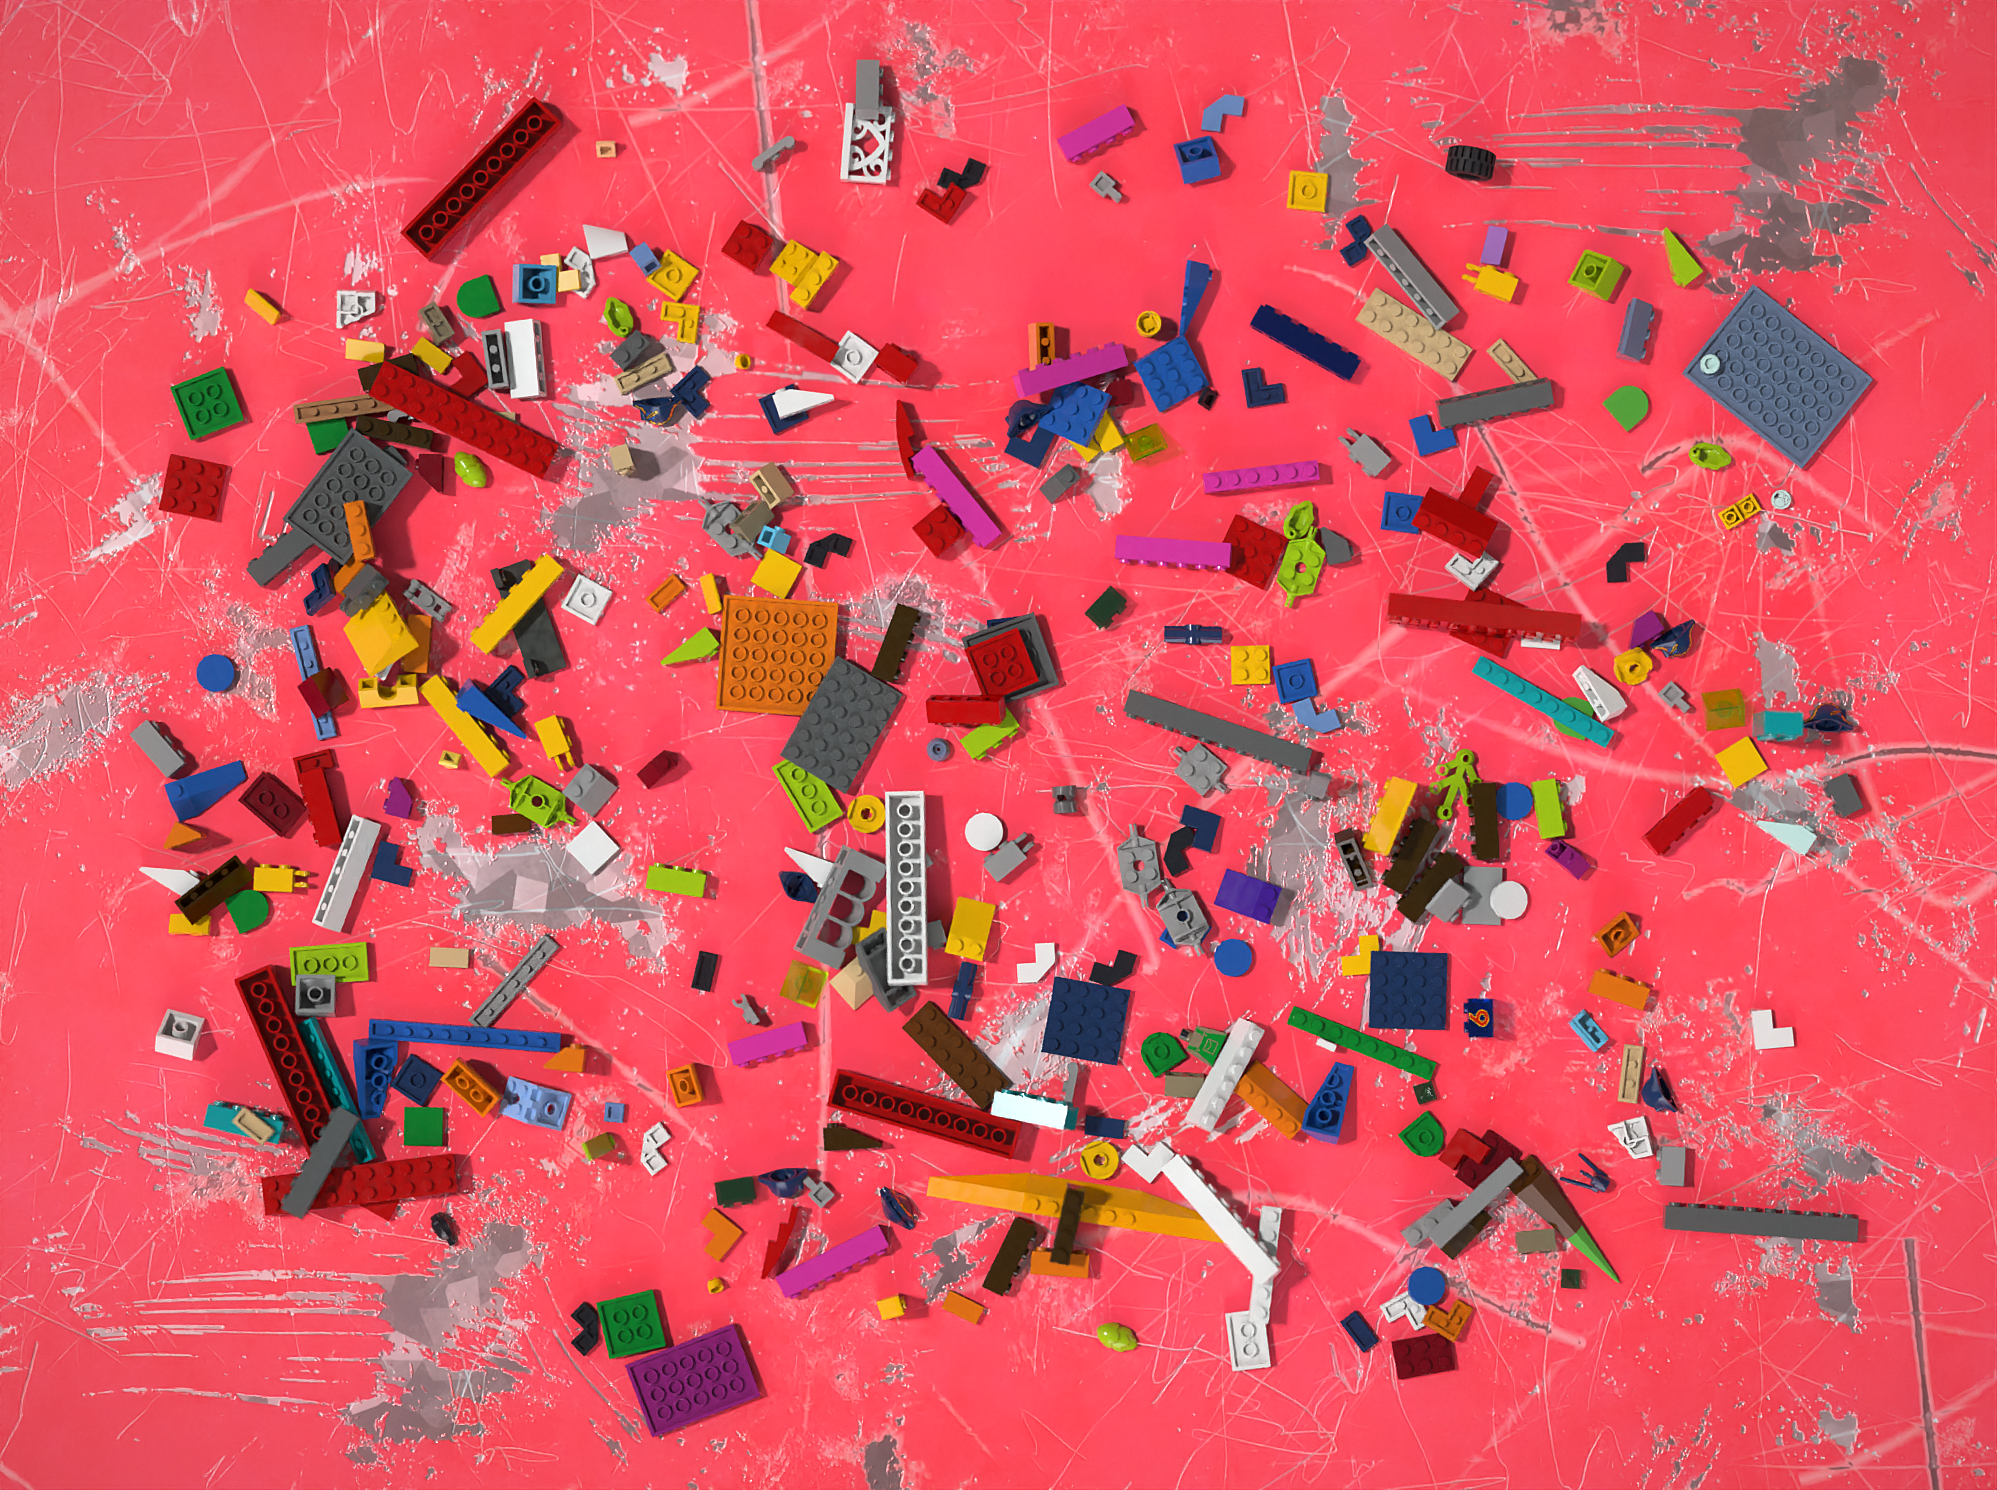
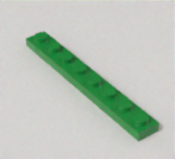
M1293 1006L1286 1023L1429 1081L1437 1064Z

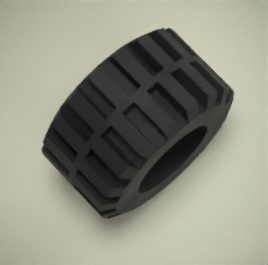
M1465 145L1451 146L1448 151L1445 171L1452 176L1467 180H1491L1496 155L1489 150Z

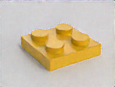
M791 239L769 270L792 286L797 287L816 262L818 256Z
M1269 645L1231 646L1232 685L1270 684Z

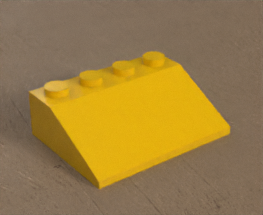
M385 589L382 590L365 611L361 608L355 616L351 617L343 629L370 677L419 646L395 602Z
M1394 776L1391 777V780H1386L1383 787L1386 790L1383 797L1380 796L1377 801L1376 807L1378 811L1376 815L1372 814L1368 825H1371L1369 832H1365L1362 837L1361 843H1364L1362 848L1381 856H1388L1418 784Z

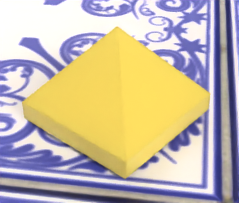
M443 750L439 764L448 769H455L459 765L462 754Z

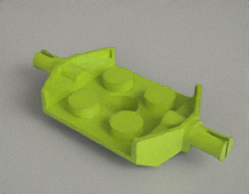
M1310 526L1306 538L1292 540L1288 543L1276 579L1278 585L1287 593L1285 607L1288 606V608L1292 609L1296 596L1313 593L1326 552L1315 542L1318 530L1316 527ZM1302 562L1305 564L1306 570L1304 573H1298L1295 570L1297 563Z
M530 774L516 783L509 781L505 777L502 778L506 783L501 781L500 784L510 791L511 809L546 829L560 820L572 826L574 823L570 820L576 822L577 819L567 814L566 796ZM535 796H540L543 800L542 805L539 807H535L532 804V799Z

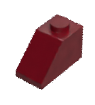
M1125 377L1114 378V382H1111L1105 390V393L1112 396L1107 408L1133 404L1134 399L1130 379L1125 380Z
M419 454V459H415V469L439 494H443L444 455Z
M663 750L636 775L650 789L677 767L678 764L666 750Z

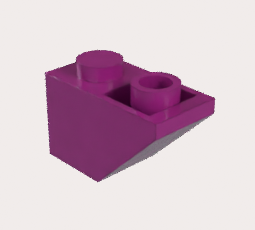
M1653 610L1633 621L1628 643L1629 650L1636 647L1642 648L1646 645L1644 643L1646 640L1651 638L1653 641L1662 635L1661 631L1664 628Z
M394 776V779L389 782L388 791H390L389 799H385L383 809L386 810L385 814L410 820L414 800L401 778Z
M1558 838L1544 851L1577 880L1591 866L1579 853Z

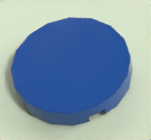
M211 654L205 656L199 662L196 668V677L204 689L210 692H220L232 685L235 678L233 663L227 657L220 654Z
M1509 782L1502 785L1496 792L1497 812L1503 818L1509 820H1519L1525 817L1533 805L1530 790L1518 782Z
M1227 939L1217 946L1214 953V963L1222 974L1229 977H1237L1249 969L1252 963V953L1245 942L1238 939Z
M1432 1267L1415 1269L1407 1279L1408 1295L1414 1302L1420 1305L1436 1303L1442 1298L1445 1291L1443 1276Z

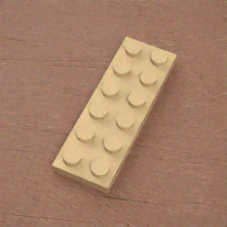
M1377 287L1355 319L1451 382L1473 350L1441 328L1436 330L1427 319Z

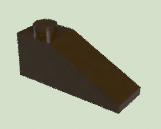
M1353 828L1334 833L1336 847L1355 891L1372 886L1373 881Z
M827 1123V1127H823L824 1151L882 1148L881 1142L844 1126H838V1123Z
M1482 1210L1440 1250L1453 1260L1483 1230L1492 1217Z

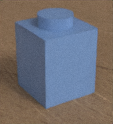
M645 241L629 252L646 277L661 267V264Z

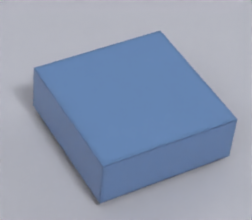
M605 1102L604 1121L623 1123L625 1103Z

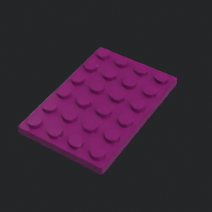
M733 1323L625 1365L652 1438L761 1396Z

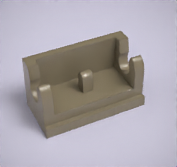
M435 301L418 310V318L437 347L442 345L445 340H450L455 333Z
M753 500L729 527L733 529L741 540L745 538L748 542H751L762 531L764 525L766 526L775 515L763 500Z
M1165 1071L1164 1096L1196 1098L1204 1083V1073Z
M1554 1228L1515 1232L1517 1255L1550 1253L1557 1250Z

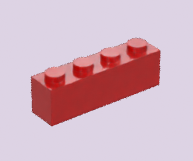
M930 695L925 701L927 721L935 725L971 723L973 726L981 724L996 726L1001 724L1006 718L1004 695Z
M324 767L299 773L298 784L300 789H304L305 796H303V802L310 811L308 820L310 826L313 825L315 833H313L315 844H319V848L343 842L344 838Z

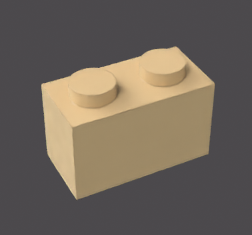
M628 444L608 449L615 472L622 476L632 474V470H635L636 467Z
M773 461L758 469L748 478L770 509L783 503L795 493Z

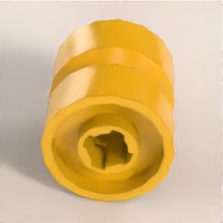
M1147 310L1142 312L1136 322V329L1139 335L1144 338H1152L1159 333L1161 328L1160 316L1154 311Z

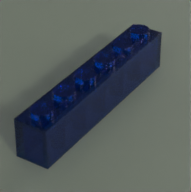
M1267 304L1265 306L1260 305L1249 324L1250 328L1349 383L1361 362L1358 360V355L1350 351L1348 353L1342 351V347L1335 342L1331 344L1326 342L1325 337L1317 332L1312 334L1305 325L1301 323L1296 325L1291 322L1292 318L1283 313L1280 316L1275 313L1273 307Z

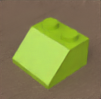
M1585 249L1567 283L1593 297L1607 301L1625 267L1611 257Z

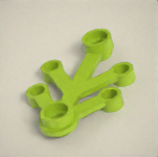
M1469 749L1459 750L1455 759L1445 764H1439L1435 768L1438 775L1445 776L1448 770L1457 767L1455 774L1438 782H1432L1429 785V791L1434 794L1440 793L1442 788L1450 785L1444 804L1436 808V816L1439 819L1448 820L1453 814L1451 806L1458 788L1463 797V804L1467 807L1471 806L1467 804V786L1463 779L1465 770L1470 779L1469 782H1474V780L1482 781L1475 774L1472 766L1474 754ZM1465 755L1468 756V760L1466 762L1463 761V757ZM1443 766L1444 772L1440 773L1439 769ZM1436 784L1438 789L1433 791V786ZM1445 809L1448 810V814L1446 816L1443 815V811Z

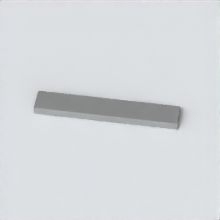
M545 934L473 1013L468 1021L474 1026L488 1027L560 946Z
M1511 1157L1508 1158L1429 1231L1426 1236L1441 1249L1523 1173V1170Z

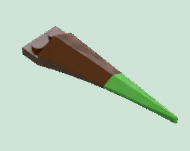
M1531 1154L1526 1156L1518 1164L1523 1173L1508 1188L1613 1280L1619 1283V1279L1546 1171Z

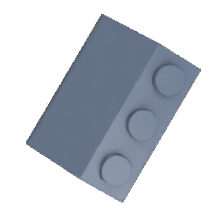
M1632 298L1628 302L1615 358L1638 363L1640 359H1644L1646 348L1643 346L1645 340L1648 341L1650 335L1648 325L1649 322L1653 321L1655 311L1652 310V304L1637 298Z

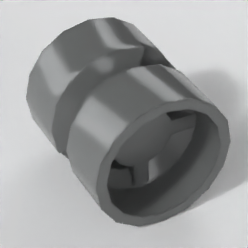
M1076 785L1051 787L1052 798L1055 799L1053 814L1078 812V802L1074 800L1077 796Z

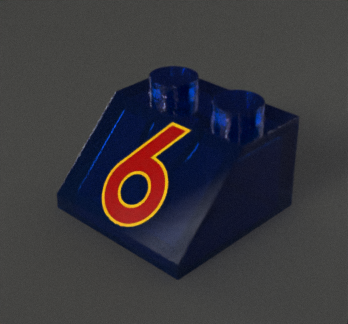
M1466 998V1002H1463V1014H1466L1467 1022H1463V1032L1467 1033V1037H1494L1493 999Z

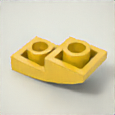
M1751 493L1721 511L1718 515L1727 530H1729L1762 508Z
M170 914L168 933L172 935L190 934L192 936L210 935L212 916L205 915L192 925L183 914Z

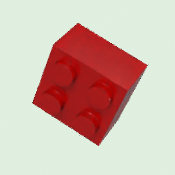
M741 219L722 248L721 253L750 273L755 274L775 242L772 238Z
M886 342L874 359V366L906 387L919 369L917 359L910 354L905 356L901 353V348L893 342L891 345Z
M942 504L912 527L914 533L936 559L966 535L965 531Z

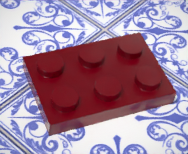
M264 771L238 799L241 804L281 838L307 810L304 805Z
M1488 1129L1479 1140L1491 1148L1483 1163L1480 1165L1470 1157H1467L1455 1175L1457 1179L1473 1190L1484 1182L1508 1158L1511 1157L1514 1161L1519 1153L1517 1149Z
M1439 1333L1391 1341L1398 1380L1455 1370L1450 1340Z

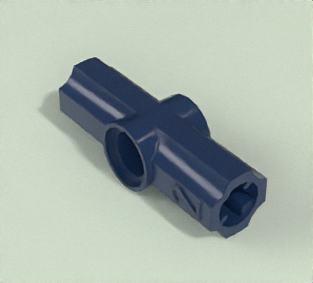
M1195 624L1164 626V642L1189 645L1222 643V627Z
M962 961L958 978L955 980L948 1017L964 1020L968 1001L970 1002L978 965Z

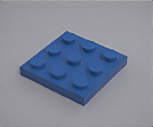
M1183 334L1132 362L1159 412L1166 410L1210 385Z
M1079 381L1056 387L1048 403L1050 409L1040 419L1037 426L1088 448L1112 396Z

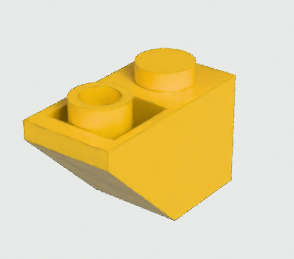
M899 1293L877 1300L882 1320L904 1315V1309H907L904 1296L900 1297Z

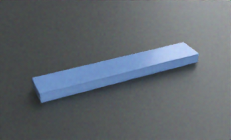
M308 624L289 629L302 681L320 672ZM310 709L317 739L323 740L337 736L331 711L316 719Z

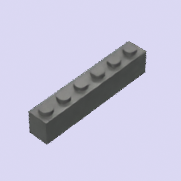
M1547 377L1435 401L1438 422L1441 427L1447 429L1453 428L1456 424L1460 423L1465 425L1472 424L1475 420L1479 419L1486 421L1493 419V416L1500 415L1505 417L1510 416L1512 412L1519 411L1524 413L1530 411L1531 408L1538 407L1543 409L1549 407L1550 404H1554L1551 382Z
M338 1106L337 1109L334 1108L330 1113L329 1118L331 1120L328 1126L324 1125L321 1129L319 1142H315L311 1147L310 1152L312 1154L309 1160H304L300 1167L302 1170L300 1176H295L290 1185L293 1187L289 1194L286 1193L281 1201L283 1204L281 1209L301 1220L306 1217L361 1119L360 1116L342 1106Z

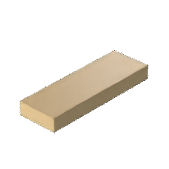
M1501 338L1486 351L1515 384L1538 379Z
M663 352L614 376L613 379L621 395L673 369L666 354Z
M1624 1044L1617 1101L1637 1104L1644 1046Z

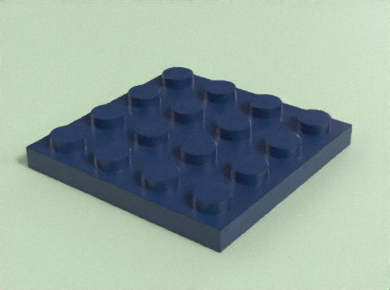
M1371 951L1368 1028L1445 1030L1448 953Z
M1055 976L1041 1052L1117 1066L1131 990Z

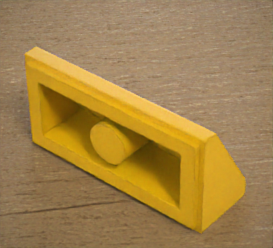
M252 288L248 290L244 300L245 303L267 322L274 325L282 316L281 313Z
M347 338L345 358L373 363L383 362L386 344Z
M1106 409L1094 433L1104 453L1125 443Z
M710 573L702 576L700 583L709 614L723 611L714 574Z

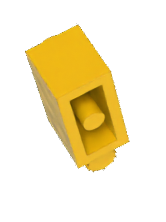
M1470 263L1466 264L1468 270L1479 273L1477 278L1467 274L1462 275L1463 280L1475 284L1473 290L1507 303L1511 301L1519 280L1515 278L1514 274L1509 272L1500 273L1496 267L1491 265L1482 266L1481 268Z
M553 715L534 723L548 759L554 758L559 770L562 771L564 766L559 756L566 754L569 765L571 767L574 766L575 763L570 753V746L573 744L569 735L565 736L563 728H565V724L562 718Z
M260 864V868L255 867L254 890L295 892V887L309 888V883L307 882L295 883V876H310V871H296V869H291V865H279V868H272V864Z

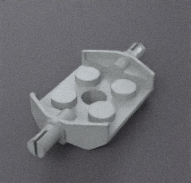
M704 497L698 500V503L706 511L702 528L731 557L750 553L758 561L763 556L754 546L757 536L751 542H748L745 538L741 540L736 533L729 535L725 532V527L741 514L729 500L714 505L710 504Z
M1134 823V831L1132 824H1128L1130 838L1117 847L1123 890L1138 894L1141 900V908H1145V904L1146 907H1150L1148 893L1159 886L1161 880L1155 842L1140 837L1137 832V823ZM1136 860H1141L1144 863L1142 871H1136L1133 868Z
M1165 878L1161 881L1165 894L1158 902L1156 908L1174 944L1194 947L1199 957L1201 954H1205L1200 941L1208 931L1209 925L1191 890L1174 889L1171 887L1168 878ZM1181 911L1188 914V918L1184 922L1177 919V914Z

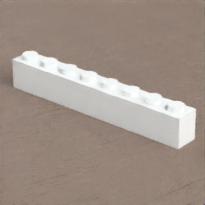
M1177 1154L1161 1168L1162 1172L1261 1285H1267L1282 1271L1279 1267L1281 1265L1279 1260L1275 1256L1271 1257L1266 1252L1268 1248L1263 1242H1257L1254 1238L1255 1233L1249 1227L1245 1228L1241 1223L1243 1221L1236 1212L1233 1214L1228 1209L1230 1207L1229 1203L1224 1198L1220 1199L1216 1195L1218 1191L1212 1184L1207 1185L1203 1180L1205 1176L1198 1169L1194 1170L1192 1168V1161L1186 1155Z

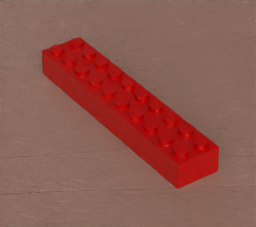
M533 96L400 232L401 235L431 262L563 127V124Z
M384 361L368 394L369 397L540 480H543L559 447L558 444L387 361Z
M1390 592L1386 601L1384 621H1389L1391 625L1408 623L1409 627L1426 625L1428 629L1438 630V627H1444L1446 631L1457 632L1458 629L1465 630V633L1477 634V631L1484 632V635L1487 636L1504 634L1503 637L1505 638L1523 636V640L1530 641L1534 640V638H1540L1542 642L1553 643V640L1561 641V644L1572 645V642H1576L1580 637L1582 614Z
M269 964L234 979V982L307 1154L310 1157L312 1154L310 1149L315 1142H319L321 1138L319 1133L324 1125L328 1126L331 1120L329 1115L334 1108L272 964Z
M839 1068L836 1071L826 1105L1012 1160L1022 1122L991 1115V1113Z
M450 1153L332 1168L309 1211L459 1192L455 1154ZM301 1172L261 1177L265 1216L288 1214L287 1211L281 1209L283 1206L281 1201L286 1193L289 1194L293 1187L290 1185L295 1176L299 1177Z

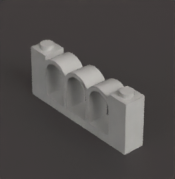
M842 845L793 949L838 970L844 962L846 952L843 950L852 942L853 932L851 927L856 926L864 916L863 902H867L874 895L876 882L880 883L881 879L885 876L886 865ZM849 869L859 873L864 879L863 889L855 895L839 890ZM837 893L847 897L852 902V912L844 919H838L828 914ZM826 918L838 923L841 928L838 940L830 944L816 938Z

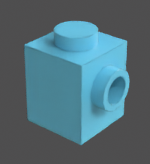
M764 525L757 543L785 554L792 536L785 534L786 530L775 526L773 529Z

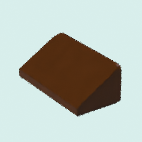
M520 813L491 816L492 835L532 832L531 820Z

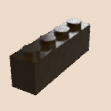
M358 415L355 427L357 432L367 438L431 452L436 435L432 430Z
M897 603L870 674L871 676L892 684L894 680H898L901 670L898 669L900 662L904 663L908 652L905 649L907 644H912L915 634H912L914 626L918 627L922 617L919 616L918 610Z
M1469 782V787L1466 790L1467 798H1470L1471 805L1468 806V817L1471 818L1472 825H1469V835L1473 839V844H1470V854L1474 856L1475 860L1500 859L1495 782Z
M1418 817L1417 820L1413 818L1408 827L1411 831L1408 836L1404 835L1399 843V846H1401L1400 851L1393 854L1390 859V863H1392L1390 869H1385L1380 878L1383 880L1382 885L1400 895L1404 894L1439 830V827L1421 817Z
M1440 851L1433 859L1435 861L1433 866H1427L1421 873L1423 877L1420 881L1417 882L1415 880L1408 888L1410 892L1407 896L1402 895L1396 902L1398 906L1395 909L1412 924L1427 910L1425 907L1447 881L1453 879L1464 867L1448 851L1444 853Z
M234 855L174 901V903L187 920L194 925L251 881L253 876L241 860Z
M1067 1183L1050 1254V1262L1069 1266L1086 1194V1187Z
M1015 1216L982 1284L983 1288L1002 1297L1004 1293H1009L1013 1285L1010 1283L1012 1276L1017 1277L1021 1268L1018 1264L1021 1258L1025 1260L1030 1250L1027 1246L1030 1241L1034 1242L1038 1234L1035 1231V1225Z

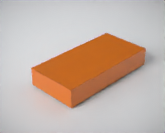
M672 573L645 600L659 613L686 587Z
M951 1290L941 1307L975 1325L984 1309L983 1306Z

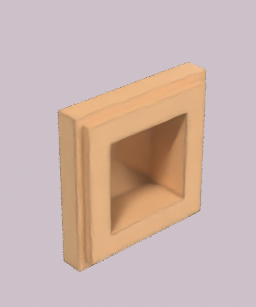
M596 141L597 158L616 157L615 141Z

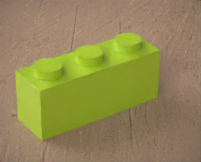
M1006 707V718L1001 724L996 726L982 724L959 741L973 760L975 758L980 760L987 755L986 750L990 747L995 749L1003 743L1002 739L1008 735L1011 738L1018 733L1017 728L1020 725Z
M1555 778L1531 782L1540 839L1565 835L1564 831H1567L1566 820H1562L1561 812H1564L1563 802L1559 801L1558 793H1561L1559 782H1556Z
M655 862L654 866H649L645 888L704 897L707 875L703 874V870L692 869V872L684 871L685 867L673 866V869L665 868L666 864Z

